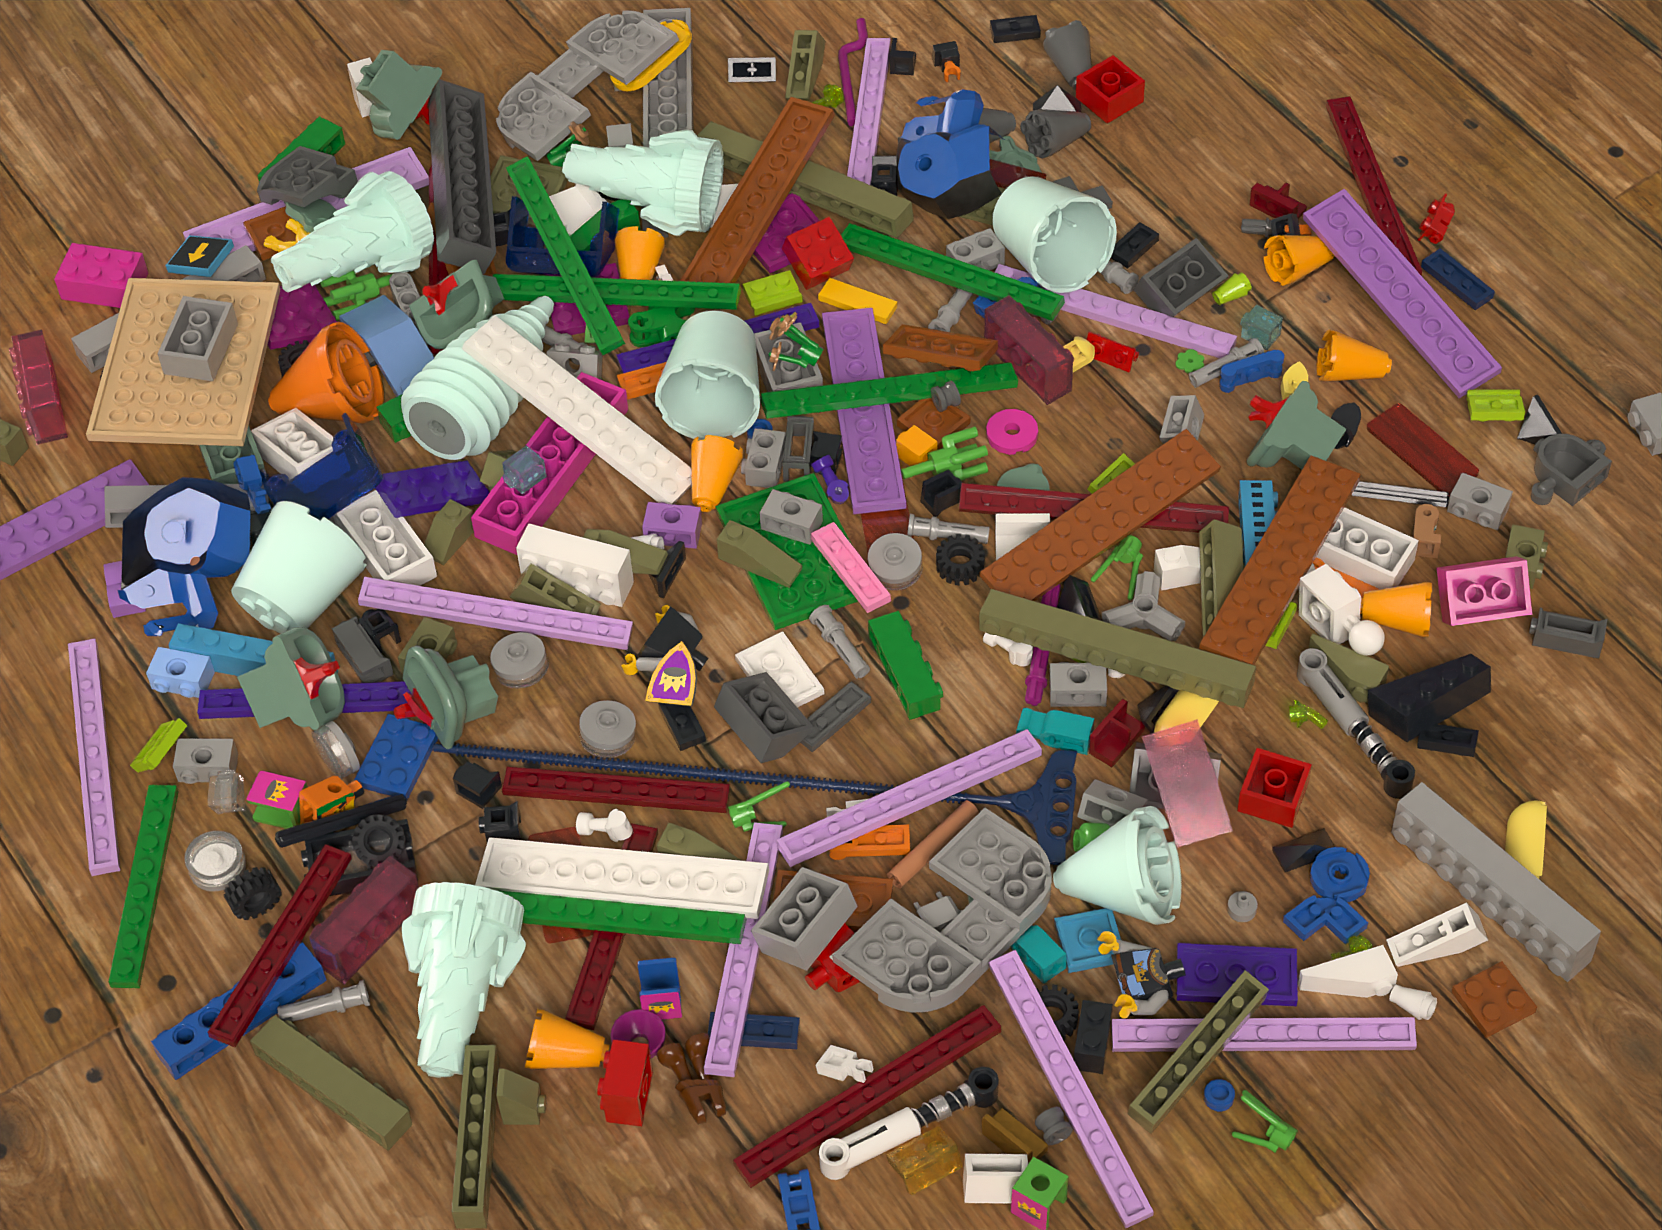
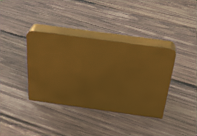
M1003 1108L993 1118L988 1114L982 1118V1134L1006 1154H1027L1029 1164L1033 1156L1040 1159L1048 1151L1047 1143Z

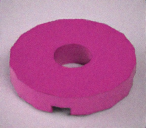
M1005 409L995 413L989 419L986 426V436L991 447L1000 453L1014 455L1022 450L1024 453L1036 444L1038 424L1033 416L1025 411ZM1013 429L1018 431V433L1010 435L1006 431Z

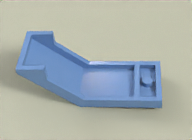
M385 295L339 316L341 322L352 327L364 340L396 397L403 394L414 376L434 359L411 318Z

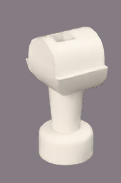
M985 632L983 642L991 647L998 644L1008 651L1011 664L1028 666L1031 663L1033 646L1017 643L1013 640L990 635Z
M618 809L612 810L608 818H594L592 813L580 812L576 820V830L579 835H591L594 830L607 832L612 841L618 842V840L628 839L633 832L625 813L618 811Z

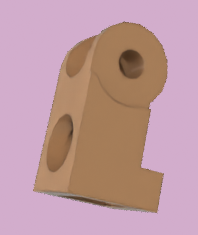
M1423 504L1417 507L1412 538L1419 540L1416 556L1438 558L1441 534L1434 533L1437 529L1439 510L1430 504Z

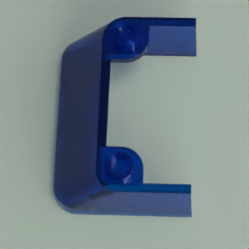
M512 196L506 250V264L508 268L517 273L561 276L548 249L544 248L545 243L538 229L528 227L529 212L523 200L517 196ZM603 201L599 233L593 236L590 243V251L577 250L591 278L601 274L615 250L619 208Z
M347 413L342 415L347 429L337 432L333 437V451L291 480L286 474H276L269 477L263 468L259 470L264 489L274 505L281 501L302 505L310 509L309 515L321 521L323 517L326 519L331 518L380 484L383 479V473L370 442Z

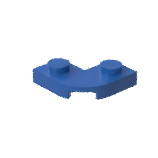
M1316 895L1307 898L1284 915L1283 920L1303 941L1325 925L1345 945L1366 930L1368 922L1342 898L1337 897V900L1316 898Z

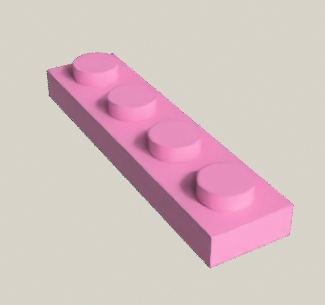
M834 522L811 533L812 542L867 613L891 602L890 593Z

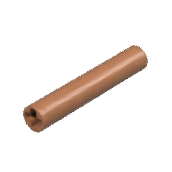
M964 801L887 873L888 879H893V885L900 889L979 814L976 806L970 801Z

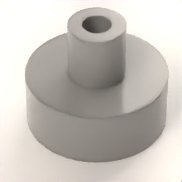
M1235 892L1228 900L1227 911L1229 916L1237 922L1252 920L1257 912V900L1249 892Z

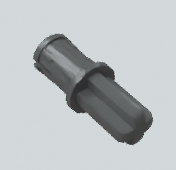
M1266 218V220L1243 219L1241 232L1263 234L1265 237H1268V235L1273 236L1271 220L1269 218Z

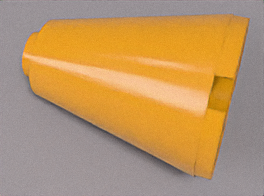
M637 226L623 228L617 232L615 247L620 279H653L656 271L655 267L659 263L665 246L664 237L659 232L647 228L646 232L638 231Z
M1276 235L1269 238L1264 246V249L1268 248L1267 256H1264L1266 271L1271 280L1280 282L1281 286L1295 282L1334 258V254L1318 236Z
M1329 329L1323 335L1322 340L1326 341L1324 348H1319L1316 364V373L1318 376H1321L1319 381L1383 378L1385 374L1390 372L1392 360L1388 357L1387 352L1335 330Z
M705 435L704 440L698 441L699 437H696L691 445L692 503L696 507H701L702 512H710L716 509L715 506L721 502L743 459L744 453L741 447L739 450L734 447L735 442L730 439Z
M1423 582L1364 592V597H1361L1360 607L1362 620H1371L1389 628L1420 637H1429L1432 583Z
M537 1008L536 1016L541 1017V1020L535 1019L527 1057L532 1058V1061L526 1060L525 1068L599 1067L600 1061H604L606 1050L609 1051L610 1045L604 1044L605 1037L546 1010Z

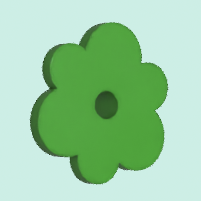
M1189 349L1185 353L1181 352L1178 354V360L1175 365L1178 369L1190 373L1204 367V356L1198 355L1194 349Z

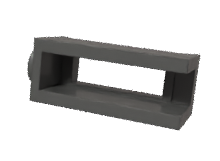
M787 417L785 450L782 462L783 480L786 482L789 481L790 468L804 469V476L811 474L810 455L814 444V417ZM794 436H805L803 456H792Z
M1540 608L1538 618L1532 617L1529 634H1534L1533 646L1599 659L1608 619L1593 621L1542 611L1543 608Z
M356 616L332 628L337 647L362 683H379L394 675L390 659L383 658L364 628L358 623Z

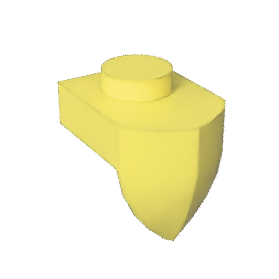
M1076 336L1072 342L1055 352L1064 371L1070 375L1093 361L1095 347L1083 337Z
M1300 361L1293 364L1282 378L1280 386L1282 400L1289 397L1302 381L1308 382L1307 370Z

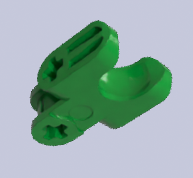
M648 306L647 311L632 314L628 319V325L631 330L629 334L630 342L632 345L642 348L677 339L682 325L687 321L681 318L694 313L695 308Z

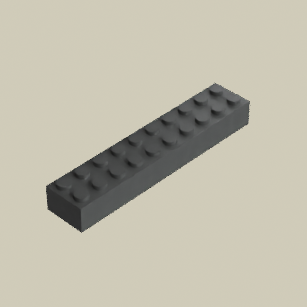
M439 79L428 102L437 260L463 267L472 260H477L482 273L485 274L496 254L484 94Z

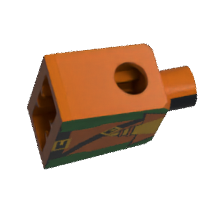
M331 776L299 792L300 824L354 808V800L364 795L362 785L357 780L346 784L338 776Z

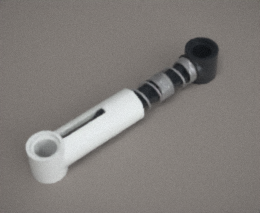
M978 1067L970 1073L969 1079L965 1080L964 1084L958 1086L954 1092L947 1091L945 1096L939 1095L929 1100L928 1104L923 1103L918 1109L906 1107L841 1139L831 1138L826 1140L819 1149L822 1174L829 1179H841L848 1174L851 1168L921 1135V1127L926 1125L928 1128V1124L931 1122H939L952 1116V1112L960 1108L964 1110L963 1107L965 1106L969 1108L972 1105L980 1108L992 1106L998 1099L999 1078L997 1073L989 1067ZM987 1085L990 1088L983 1090L979 1089L978 1086ZM838 1156L842 1158L836 1162L828 1160L830 1157Z

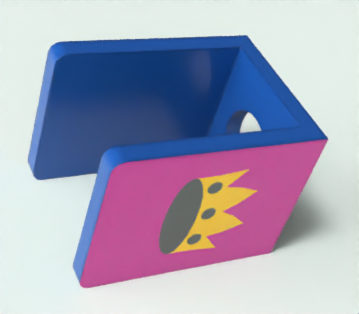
M676 958L638 961L642 1010L653 1012L661 1020L682 1018Z

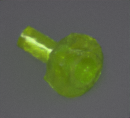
M827 84L823 90L825 97L811 103L825 107L830 105L836 108L844 102L843 91L837 85Z
M1294 700V706H1289L1290 723L1296 722L1297 728H1300L1304 722L1308 721L1307 719L1320 729L1324 728L1328 722L1317 711L1306 707L1298 700Z
M1350 936L1348 939L1350 951L1331 954V959L1335 960L1373 948V946L1363 936Z

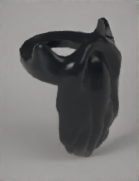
M1355 402L1343 404L1334 411L1331 419L1346 428L1334 449L1347 448L1357 433L1361 421V410Z

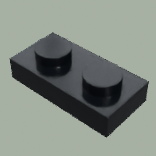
M1037 15L990 20V30L994 43L1035 39L1041 36Z
M1139 222L1115 244L1111 259L1128 269L1159 241V233Z
M658 703L659 710L680 751L706 742V735L691 706Z
M1435 724L1431 726V729L1427 731L1425 729L1419 733L1417 748L1474 757L1479 730Z

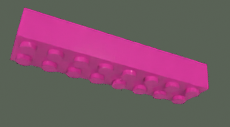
M583 372L578 375L577 379L616 410L623 415L627 413L628 403L625 389ZM547 416L471 517L475 538L517 555L516 547L528 524L540 527L545 524L596 453Z

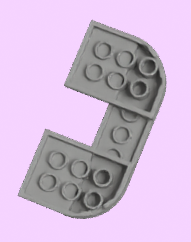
M623 11L622 15L617 14L613 16L609 13L591 21L566 41L569 49L538 76L532 72L527 74L504 95L498 106L500 113L499 117L496 118V122L506 143L512 149L516 146L538 161L571 133L569 126L572 121L576 124H582L591 116L588 108L572 99L577 93L590 84L603 71L627 85L679 41L677 34L649 16L636 11Z
M984 808L929 861V869L974 899L957 917L939 932L890 899L833 954V962L878 994V1001L905 1012H928L951 1004L962 996L989 969V962L999 958L1046 909L1051 896L1052 884L1050 862L1046 853L1036 841L987 808Z

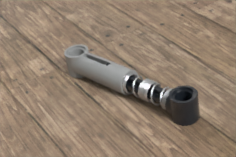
M1314 648L1303 651L1299 657L1297 670L1299 682L1311 688L1347 735L1356 737V742L1358 745H1361L1360 747L1365 755L1371 757V762L1378 765L1377 769L1384 780L1385 793L1392 798L1402 799L1413 787L1415 778L1413 765L1408 761L1392 757L1393 753H1389L1385 748L1386 744L1379 734L1373 733L1371 730L1372 726L1367 725L1369 717L1327 665L1325 653Z

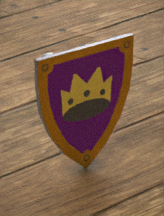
M681 641L672 648L659 662L648 686L646 702L693 706L697 684L696 666L691 652L684 642Z

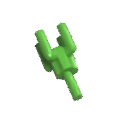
M353 270L339 278L332 276L320 282L322 287L345 280L346 286L331 290L330 296L323 298L328 307L352 300L354 305L332 311L336 321L340 320V315L365 304V300L378 297L380 295L379 288L389 286V279L393 274L376 279L372 273L356 277Z
M974 426L944 436L942 438L943 448L929 452L927 455L928 461L901 469L903 479L932 471L933 475L936 476L948 469L961 481L987 473L988 466L986 462L961 469V464L987 456L988 450L985 445L977 447L975 443L958 449L954 445L978 437L977 428Z

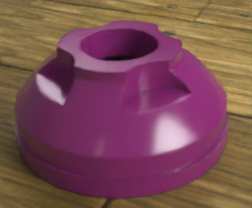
M641 1009L631 1010L621 1015L614 1022L611 1029V1042L613 1040L632 1042L635 1038L643 1037L648 1040L652 1059L664 1046L666 1037L665 1027L662 1020L653 1012Z

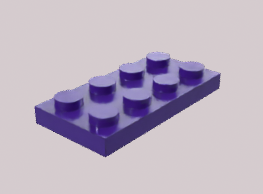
M467 460L374 475L372 485L394 518L440 511L450 499L463 506L482 504L489 494V491L480 482V478Z
M1190 943L1177 944V959L1181 958L1186 976L1177 978L1176 1001L1217 1003L1246 970L1269 989L1266 999L1261 1005L1297 1007V949Z

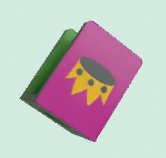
M260 771L247 796L248 803L258 805L252 816L253 820L285 829L299 825V792L308 788L306 781Z
M1033 1156L1012 1188L1011 1213L1040 1230H1047L1049 1227L1051 1204L1054 1200L1063 1204L1067 1200L1069 1176Z

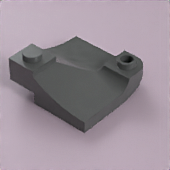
M299 146L267 170L259 181L257 193L260 201L273 205L281 200L306 207L310 203L329 195L342 199L347 197L358 180L354 169L337 165L335 156Z

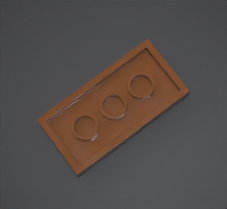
M902 324L883 344V354L892 355L894 358L916 359L920 363H939L944 367H962L967 371H980L998 350V340Z
M777 871L773 902L798 871ZM820 873L848 884L858 906L845 922L853 932H857L876 912L892 899L893 879Z

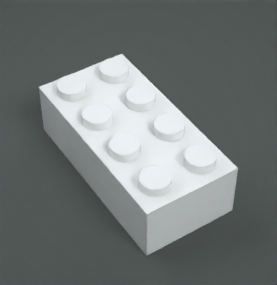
M297 408L251 430L261 458L305 494L318 490L323 484L339 479L343 474L351 470L342 443Z
M376 490L334 511L338 527L364 553L366 558L363 563L367 564L366 569L373 578L420 586L437 577L433 556L404 517L394 518Z
M1344 507L1316 557L1338 571L1378 589L1398 587L1415 561L1419 540Z
M528 524L516 547L521 574L532 563L590 598L601 601L606 605L622 607L634 583L629 549L533 524Z

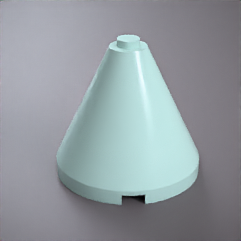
M1153 806L1136 808L1058 865L1057 870L1053 874L1055 887L1063 894L1155 925L1172 922L1175 919V915H1170L1172 909L1180 907L1182 883L1175 841L1167 842L1163 829L1169 828L1165 817Z

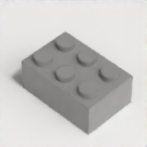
M187 296L182 297L157 353L165 375L214 381L238 325L233 303Z
M801 322L792 324L805 334ZM770 330L754 334L758 369L767 392L823 386V378L817 363L814 367L808 364L805 369L798 364L778 359L776 369L772 371L774 363L769 362L770 356L768 354L772 351L773 347L778 348L779 342H782L780 354L801 359V356L797 355L801 345L785 334L770 340L769 337L772 333Z
M802 867L752 928L751 932L763 954L807 971L858 906L847 883Z

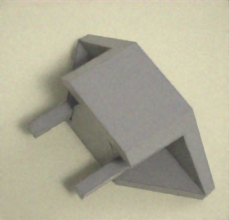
M941 892L936 893L938 900L923 907H920L919 903L916 902L914 907L921 920L941 932L962 910H958L950 896L943 897Z

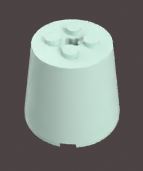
M1025 177L1012 183L998 199L993 212V228L998 239L1041 286L1052 292H1072L1089 284L1088 280L1097 271L1099 273L1103 271L1115 247L1116 222L1110 214L1107 205L1097 198L1039 177Z
M706 311L690 317L682 325L655 392L656 407H659L663 414L662 419L672 429L693 439L699 437L698 440H704L705 435L720 437L732 435L734 438L746 432L756 421L760 409L756 340L752 329L739 317L722 311Z
M288 501L278 502L272 509L231 590L235 600L246 612L258 620L264 627L280 634L293 628H308L361 574L367 565L363 563L366 557L362 550L343 530L325 517L320 521L309 515V508Z

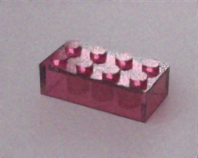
M1008 295L985 309L984 338L998 340V350L995 354L1004 363H1012L1016 375L1046 405L1072 391L1074 362L1072 353L1059 344L1052 333H1048L1035 317L1029 315L1020 302H1016Z
M43 330L11 336L13 347L9 348L12 362H16L12 369L15 380L20 382L16 385V391L19 400H23L19 404L22 418L28 419L25 421L28 435H34L37 445L68 438L55 366Z
M1198 719L1142 736L1177 848L1233 831Z
M389 856L383 863H379L373 869L372 874L363 883H359L353 889L352 894L343 903H339L333 909L332 914L323 923L318 924L313 929L309 939L315 957L325 972L344 985L402 927L403 921L412 915L416 891L419 888L414 872Z

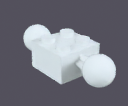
M1312 563L1307 574L1300 578V586L1297 589L1299 590V616L1325 639L1337 644H1341L1349 639L1351 648L1360 655L1369 656L1377 653L1384 644L1385 635L1381 626L1371 620L1360 621L1361 595L1358 590L1348 585L1343 580L1341 574L1331 569L1327 564L1315 570Z

